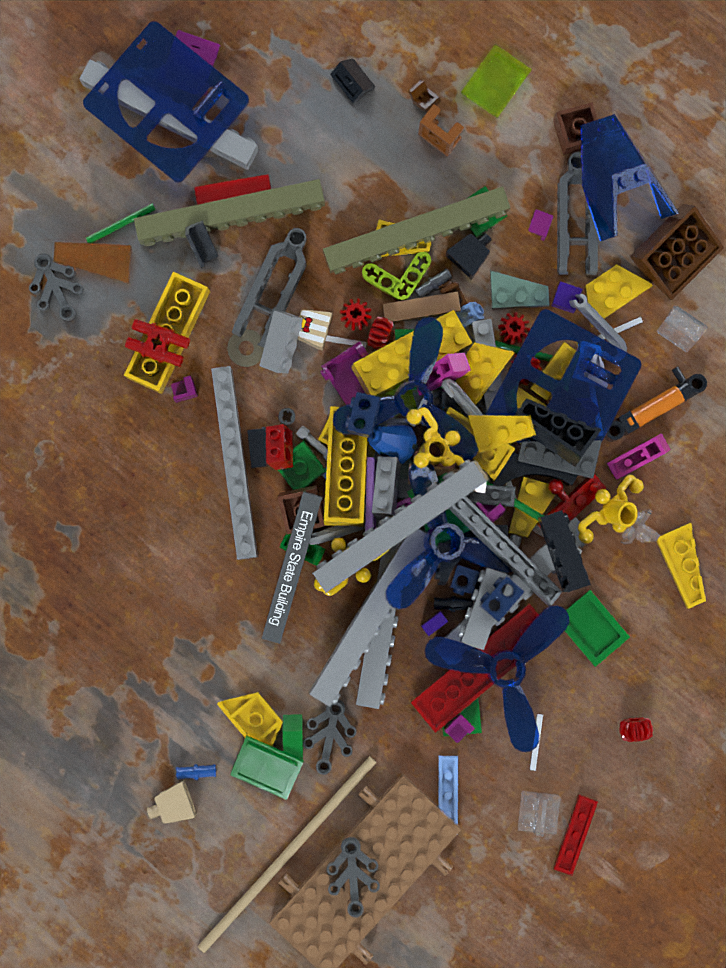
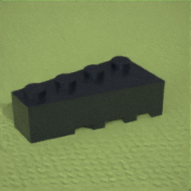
M527 398L514 415L530 416L536 435L531 437L574 467H576L602 430L597 427L587 426L583 421L578 420L577 422L561 412L558 414L550 411V408Z
M561 510L538 518L562 592H571L591 585L582 562L581 553L575 544L574 533L569 529L568 524L570 522L567 514Z

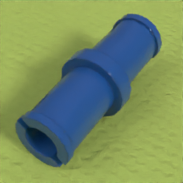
M194 764L191 767H176L177 780L190 778L199 780V778L216 777V764L204 766Z

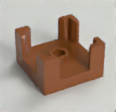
M434 104L420 121L418 134L448 157L462 140L460 134L463 132L464 127L456 122L449 132L446 133L437 126L439 121L436 117L441 112V109Z

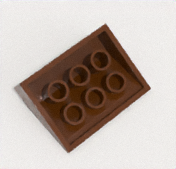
M682 204L630 257L640 271L670 300H673L724 249V246L696 206Z

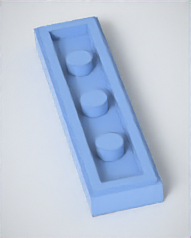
M439 756L438 807L452 818L456 824H458V756Z

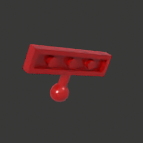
M594 474L593 478H586L567 495L563 490V483L558 479H553L548 484V490L552 494H557L562 501L547 515L562 510L563 513L567 514L570 522L595 499V494L598 490L606 489V487Z

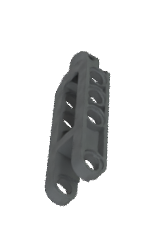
M575 152L570 156L568 172L559 179L557 184L558 275H568L567 259L569 257V245H585L586 275H596L598 270V179L588 171V159L581 152ZM570 184H582L585 187V237H569V233H567V222L569 219V214H567V203L569 201L567 187Z
M293 228L289 231L284 242L270 247L233 326L232 334L242 337L256 310L269 316L264 327L265 332L260 343H258L259 346L265 347L273 312L286 311L307 266L302 252L307 239L302 229ZM286 256L295 260L296 266L292 274L290 273L288 276L289 281L284 291L282 290L280 293L281 298L276 308L270 309L258 302L279 258Z

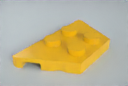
M615 265L585 286V294L588 303L605 319L653 285L621 266Z
M474 342L466 354L471 371L456 379V383L475 405H477L508 363L514 352Z
M259 692L217 703L244 738L249 736L273 747L283 721Z

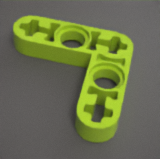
M427 252L417 253L400 280L372 263L366 264L363 267L362 276L367 282L396 300H408L430 267L431 257ZM423 257H425L427 264H422L420 270H422L423 272L421 273L417 269V266L419 265L418 258L422 259ZM371 269H374V274L377 276H379V273L382 274L379 277L378 283L375 282V276H367L366 270L370 271ZM410 272H415L418 275V279L411 282L408 280L407 275ZM384 278H389L392 281V285L388 288L383 287L381 281ZM405 283L410 285L406 289V294L408 295L400 297L398 290H403Z

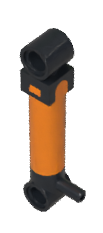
M678 366L672 369V372L678 380V384L615 419L616 421L608 423L603 428V437L609 442H614L622 438L623 435H628L703 392L707 387V379L701 374H694L686 379ZM693 380L699 383V389H695L692 386ZM610 427H615L617 429V436H612L610 434Z

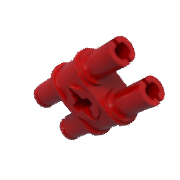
M135 319L132 324V330L146 334L148 338L145 342L128 337L125 348L139 352L142 357L157 360L159 363L166 362L181 367L184 357L168 351V347L170 344L188 349L191 339L175 333V330L172 328L168 329L157 325V323L150 324ZM160 339L162 344L157 345L156 347L154 341H158Z

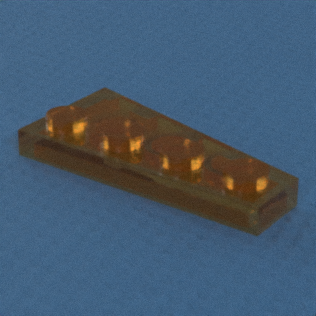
M55 242L54 262L130 284L131 245Z

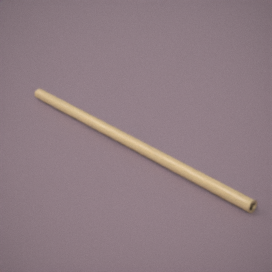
M369 756L202 940L198 948L203 953L209 949L377 763L372 757Z

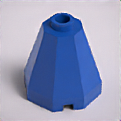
M399 424L375 426L373 437L368 438L370 446L382 457H397L400 464H404L414 454L415 449H412V446L417 441L412 427Z

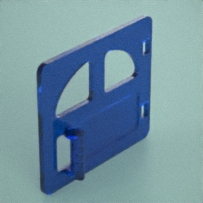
M156 21L150 22L83 100V106L88 112L177 183L185 180L249 104V97L243 90ZM144 39L147 43L140 50L136 46ZM124 80L131 82L155 102V106L136 127L128 125L119 107L118 91L121 82ZM106 82L109 87L102 94L99 92V89ZM213 87L212 90L206 95V97L193 111L192 109L197 104V102L203 97V95L209 90V88ZM223 95L229 102L211 123L205 121V115ZM170 114L194 133L198 139L197 142L187 147L166 148L149 142L147 137L164 116Z
M544 309L536 317L485 415L514 416L518 410V385L520 380L526 379L552 394L547 405L550 411L558 414L561 412L577 422L580 420L585 422L587 426L602 429L594 441H603L641 369V361L637 357L558 314ZM562 340L575 341L578 346L561 380H556L532 367L531 359L544 347ZM596 354L621 368L620 373L614 374L591 362L593 356ZM587 372L611 385L612 388L608 389L587 378L584 373ZM528 437L516 442L521 444V442H533L536 440Z

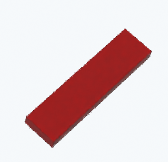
M266 174L197 186L194 189L197 205L270 190L271 185L269 175Z
M580 794L578 795L553 867L554 870L573 876L598 801Z

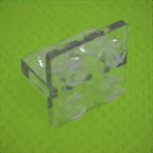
M674 305L664 322L657 329V333L685 352H689L706 332L708 326Z
M647 509L637 512L638 516L635 523L630 528L627 527L621 535L623 538L621 543L631 544L635 538L643 543L656 542L660 534L645 525L652 510Z
M522 791L518 830L534 832L536 836L544 837V833L557 834L560 796Z

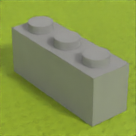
M273 312L259 366L276 373H289L303 318L287 312Z
M378 457L372 514L376 519H384L387 516L391 519L396 515L394 511L397 507L401 468L397 457Z

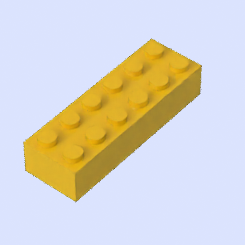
M172 272L149 323H157V325L168 329L172 328L175 330V333L189 338L210 294V290L198 282ZM143 334L140 341L145 342L148 338L147 335ZM159 339L158 341H154V344L157 347V345H161L162 342ZM170 344L168 347V351L181 355L184 349ZM135 351L124 376L162 394L175 365L166 362L159 363L157 360L142 357L141 353Z
M452 310L354 362L351 368L365 393L378 397L417 376L447 354L464 351L471 346L472 341L457 314Z
M330 406L324 524L364 527L368 438L350 434L348 428L345 427L347 417L351 416L352 413L350 407ZM357 421L355 427L357 429L363 428L365 421Z

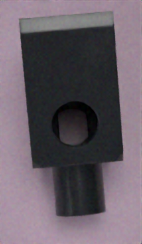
M485 232L478 239L473 234H469L448 249L445 256L472 280L489 256L490 251L486 246L492 239Z

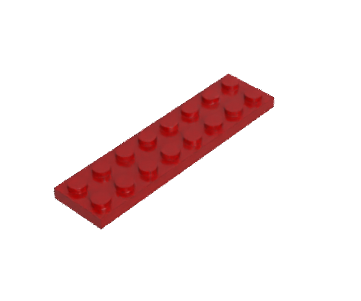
M528 604L488 637L484 650L479 648L473 649L458 664L449 669L410 703L436 733L554 633L535 609Z

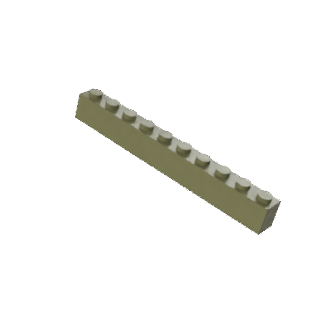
M320 179L138 217L134 218L139 243L144 246H152L158 241L171 242L177 237L187 238L185 227L202 220L208 233H210L214 229L220 231L227 230L229 226L233 225L238 227L245 226L248 222L252 221L256 223L264 222L266 218L274 217V219H279L289 213L298 215L308 209H311V211L320 210L322 206H325Z
M502 186L323 248L322 252L329 272H334L337 275L345 272V268L350 266L358 268L364 265L363 262L371 260V262L382 259V255H395L400 252L399 249L405 247L407 250L415 248L419 242H432L439 235L446 237L452 235L454 230L460 229V231L471 228V224L477 222L478 225L484 224L489 221L488 218L494 216L496 219L504 217L511 207Z

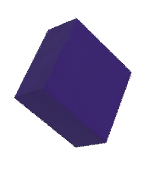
M560 281L551 306L574 313L576 308L571 307L569 301L576 300L579 302L575 295L581 294L583 289Z
M439 611L424 622L421 627L430 636L448 621Z

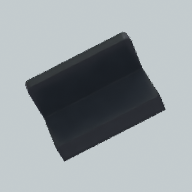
M353 58L340 61L330 74L352 103L357 102L365 92L375 88V85Z
M203 220L185 227L187 240L200 267L203 268L206 261L218 257V252Z
M266 427L247 430L251 468L270 467L266 463Z

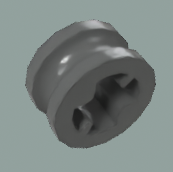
M290 408L282 409L278 415L279 422L287 426L291 425L295 420L294 411ZM284 412L292 414L290 417L291 421L282 420Z

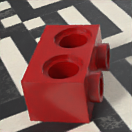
M284 424L266 427V463L275 470L293 468V433Z

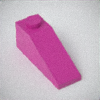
M465 352L447 354L413 379L420 396L441 387L445 379L454 381L471 371Z
M661 433L607 464L617 480L664 455L671 449Z

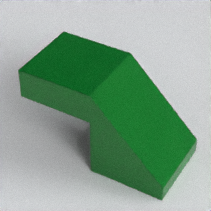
M285 534L279 548L287 551L291 534ZM309 544L304 560L317 566L326 549L317 544Z
M302 714L283 715V752L303 760Z

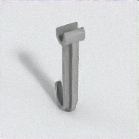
M576 294L575 297L579 300V303L576 300H570L571 307L577 308L617 350V354L614 357L602 351V357L610 362H617L623 359L627 352L624 339L587 302V297L584 294Z
M445 379L442 382L443 389L451 398L455 399L467 415H483L455 381Z
M365 516L364 527L334 526L312 534L309 544H320L365 529ZM376 519V527L380 526L378 522L383 519Z

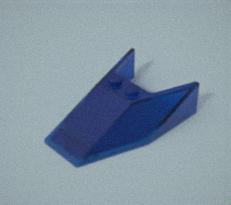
M615 114L580 126L582 187L600 241L618 236L617 196L639 186L650 184L661 219L679 214L651 166Z

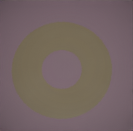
M248 329L245 330L242 337L233 334L227 347L231 360L243 367L257 364L261 360L264 350L263 347L258 345L262 337L257 332ZM250 341L254 346L252 354L242 355L239 351L240 343Z

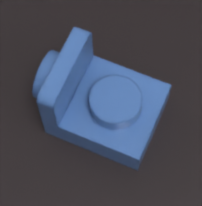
M470 302L461 307L460 312H455L464 328L471 325L474 321L484 319V310L477 302Z

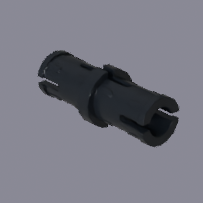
M451 596V598L434 597V610L446 609L455 612V610H467L468 607L472 608L473 600L460 599L455 596Z

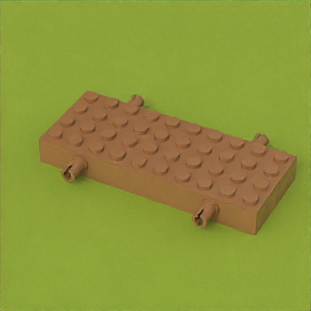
M403 773L379 798L367 786L363 788V791L359 792L358 796L371 806L370 809L302 884L298 885L287 873L278 882L291 895L271 917L269 924L316 968H337L350 953H354L366 965L368 963L367 960H371L373 954L361 944L364 937L429 865L433 864L444 876L448 874L447 871H451L453 868L440 854L461 831L460 826ZM347 837L358 839L361 844L360 850L370 859H375L378 862V869L375 872H370L367 870L366 865L356 858V865L370 878L377 879L380 883L379 890L371 892L368 886L357 877L359 901L363 904V913L356 918L350 916L347 910L348 904L351 901L349 879L340 888L339 894L333 896L328 892L329 884L335 882L348 867L347 858L339 866L336 875H330L327 872V865L333 862L342 852L341 844ZM348 844L347 848L353 850L355 846L354 844ZM370 862L368 866L373 869L376 867V864ZM331 865L329 867V870L331 872L336 871V867L334 865ZM372 882L370 884V887L372 889H375L378 886L375 882ZM334 885L330 889L332 892H336L338 887ZM354 904L352 909L356 911L359 909V906Z

